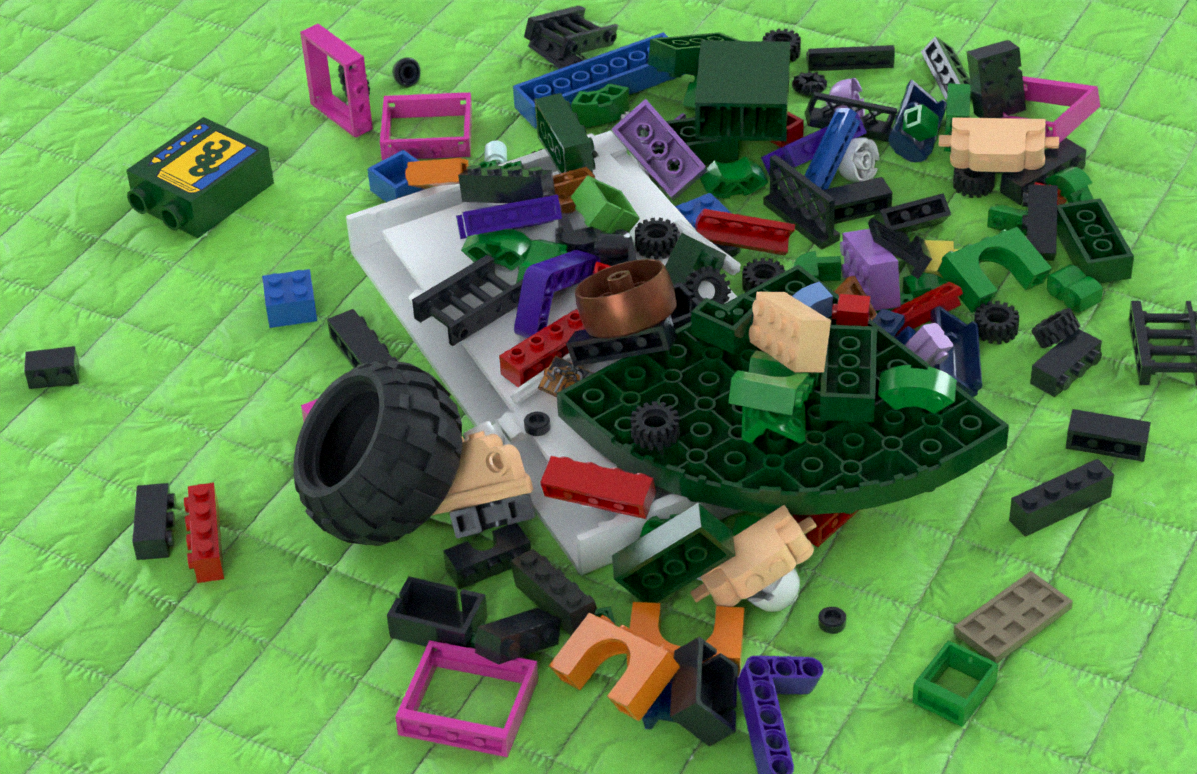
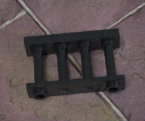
M579 5L529 17L524 38L531 41L545 37L562 46L560 57L565 58L613 45L617 38L618 25L597 26L584 19L586 8Z
M487 254L412 299L414 319L421 323L431 316L448 328L449 344L454 346L518 307L523 280L511 286L495 275L494 258ZM489 282L502 292L492 297L479 287ZM472 294L482 301L483 304L474 309L462 301L461 298ZM452 305L465 315L454 320L441 310Z
M1131 301L1128 321L1139 385H1150L1151 375H1155V372L1193 373L1195 385L1197 386V311H1193L1191 301H1186L1184 313H1147V311L1142 310L1141 301ZM1147 323H1184L1185 330L1150 329L1145 327ZM1150 339H1187L1188 346H1153L1152 343L1148 342ZM1152 356H1190L1191 363L1155 362L1151 358Z

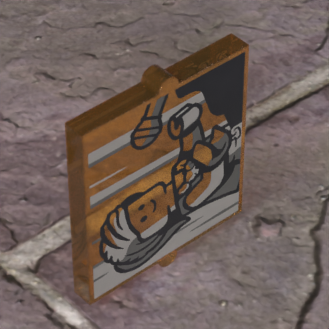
M555 356L549 368L544 369V376L538 385V389L557 397V392L588 377L593 372L579 366L574 367L573 363Z

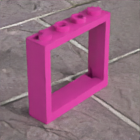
M320 24L301 31L310 104L355 138L372 130L373 125L364 56ZM327 55L344 67L348 105L332 94Z
M1023 76L1025 100L1069 106L1054 122L1046 121L1045 137H1059V143L1101 106L1098 86ZM1003 113L1004 117H1002L1011 119H1030L1016 116H1007L1005 113Z
M471 92L384 96L380 133L382 160L402 150H405L416 159L471 157ZM460 100H466V104H461ZM388 103H395V107H389ZM464 116V137L390 139L392 118Z
M429 640L395 716L398 735L508 757L538 682L537 661L517 658L498 665L476 654L474 648ZM441 667L522 683L504 729L418 712L436 668Z

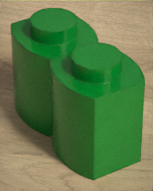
M1069 264L1047 277L1048 293L1058 300L1064 301L1065 305L1075 312L1080 313L1102 301L1103 287L1094 278L1086 276L1075 265Z

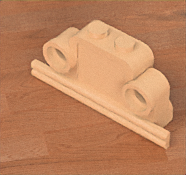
M953 118L952 135H939L938 146L951 147L950 163L956 168H970L973 171L1019 172L1024 168L1037 170L1043 167L1045 164V148L1059 149V137H1045L1046 119Z
M484 431L470 434V440L464 441L462 436V453L457 474L448 494L433 515L531 493L534 490L531 478L524 471L518 449L511 444L503 445L502 439L496 434L485 436Z
M785 505L781 506L734 536L736 556L702 575L700 579L703 584L690 591V594L696 603L711 594L715 605L733 607L741 599L753 596L791 572L796 564H800L811 557L814 547L805 534L816 528V523L810 516L797 523Z

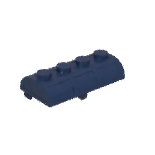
M911 79L906 86L888 141L896 154L910 162L916 163L926 160L928 155L932 153L937 136L919 142L903 130L904 111L923 104L939 116V132L947 102L943 99L938 102Z
M937 306L931 309V324L936 323L941 327L944 335L953 343V347L947 352L948 358L942 363L936 364L933 368L952 376L957 380L956 385L970 396L975 397L978 395V390L982 388L978 324L974 321L966 324L942 307Z

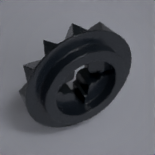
M800 72L799 75L794 76L792 87L800 94L812 95L813 92L822 93L827 87V80H825L824 75H819L818 72Z

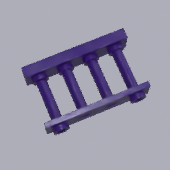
M858 112L855 118L860 121V124L852 139L867 133ZM828 126L762 156L761 159L769 177L770 157L775 154L793 168L813 159Z
M558 195L462 212V215H456L460 239L510 228L519 229L552 223L554 220L562 219Z

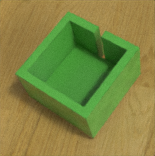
M588 175L571 196L576 205L575 209L585 218L584 223L588 227H593L594 230L599 229L603 233L612 234L617 229H623L629 233L640 219L621 190Z

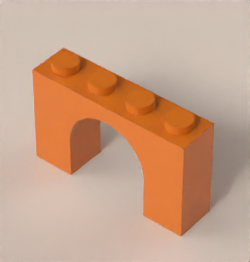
M462 158L407 162L408 168L406 169L405 176L409 186L423 189L434 186L459 184L458 175L467 170L468 166L472 165H469L468 160Z
M633 602L629 629L636 636L645 635L654 645L659 647L660 644H663L671 649L673 653L682 647L669 643L660 634L661 603ZM716 606L714 631L706 642L717 649V654L722 653L738 665L739 675L744 635V608ZM627 654V668H628V665H629V662H630V654Z
M588 613L549 664V667L561 681L581 690L599 665L606 659L618 654H630L627 670L607 697L620 712L640 721L680 668L673 658L675 654L663 644H660L659 647L654 645L645 635L636 636L624 625L616 626L604 615H601L599 618Z

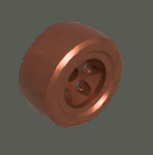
M655 259L634 260L611 266L584 279L575 289L576 305L581 321L588 334L597 338H618L647 330L664 321L676 308V297L670 275L665 265Z

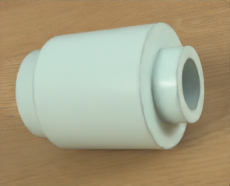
M501 141L487 143L485 146V161L496 160L498 165L507 162L506 145Z

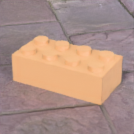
M757 292L756 300L752 305L754 316L753 324L749 329L750 342L793 372H824L831 320L785 292Z

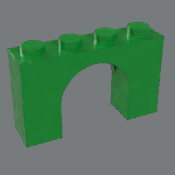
M1015 227L1010 230H1002L993 237L987 236L973 245L967 244L955 252L949 251L942 257V262L937 271L947 282L961 287L963 294L958 297L970 312L973 313L977 307L980 308L981 304L984 303L987 306L988 301L992 302L998 292L997 288L981 270L979 263L994 262L1002 265L1012 273L1025 290L1043 284L1052 268L1020 229Z
M756 351L750 358L749 372L738 370L732 376L728 403L793 415L798 408L802 407L803 401H807L809 394L813 393L815 386L818 387L821 372H793L768 353Z

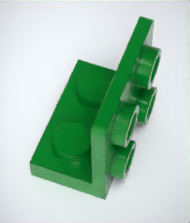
M803 403L802 407L798 408L793 415L743 406L742 440L752 443L758 435L761 436L766 428L802 444L805 441V404Z

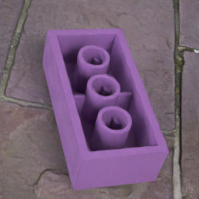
M646 99L611 129L614 135L673 201L708 171L700 159ZM641 130H650L647 137H640L642 136L640 132ZM658 146L659 148L665 147L662 154H655V148ZM672 163H674L675 165L680 164V165L678 166V167H679V170H678V171H674V170H673V171H669V170H671L670 165H671Z
M870 229L842 233L843 241L840 242V252L844 256V264L841 265L843 278L847 279V277L856 276L866 296H870V303L875 311L882 308L901 307L898 260L895 256L873 241Z

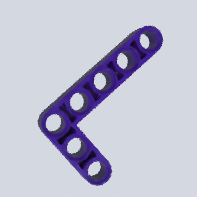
M574 250L530 265L523 277L514 333L529 338L544 327H547L554 292L580 283L593 275L596 261L600 262V258L580 250Z
M751 656L746 660L739 673L737 685L758 774L793 773L794 764L777 694H810L813 692L824 672L822 664L817 659L795 656Z

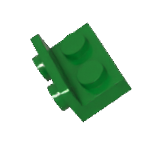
M996 204L995 207L991 206L988 211L987 227L1001 231L1018 227L1026 236V229H1022V215H1026V210Z

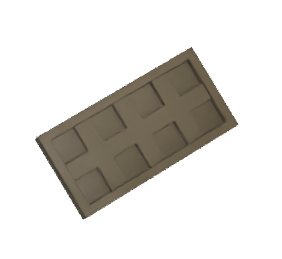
M1030 571L954 626V634L982 656L998 663L1072 609L1073 601Z

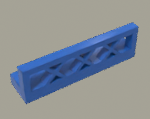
M851 108L836 109L804 175L822 190L829 188L860 124V121L855 118L857 113Z

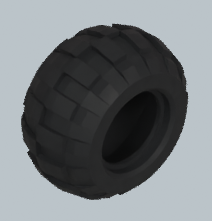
M389 360V362L375 361L364 363L337 378L317 399L304 421L294 453V484L296 492L299 493L301 503L307 508L305 512L323 531L348 543L374 546L385 545L399 540L406 534H411L426 522L441 505L457 474L463 439L462 422L457 405L450 398L451 394L434 376L406 362Z

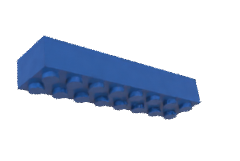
M663 32L513 86L514 107L537 129L535 99L561 93L565 101H569L571 105L580 91H597L604 88L608 83L628 87L630 95L676 79L669 76V73L659 72L655 67L648 65L650 39L668 36Z

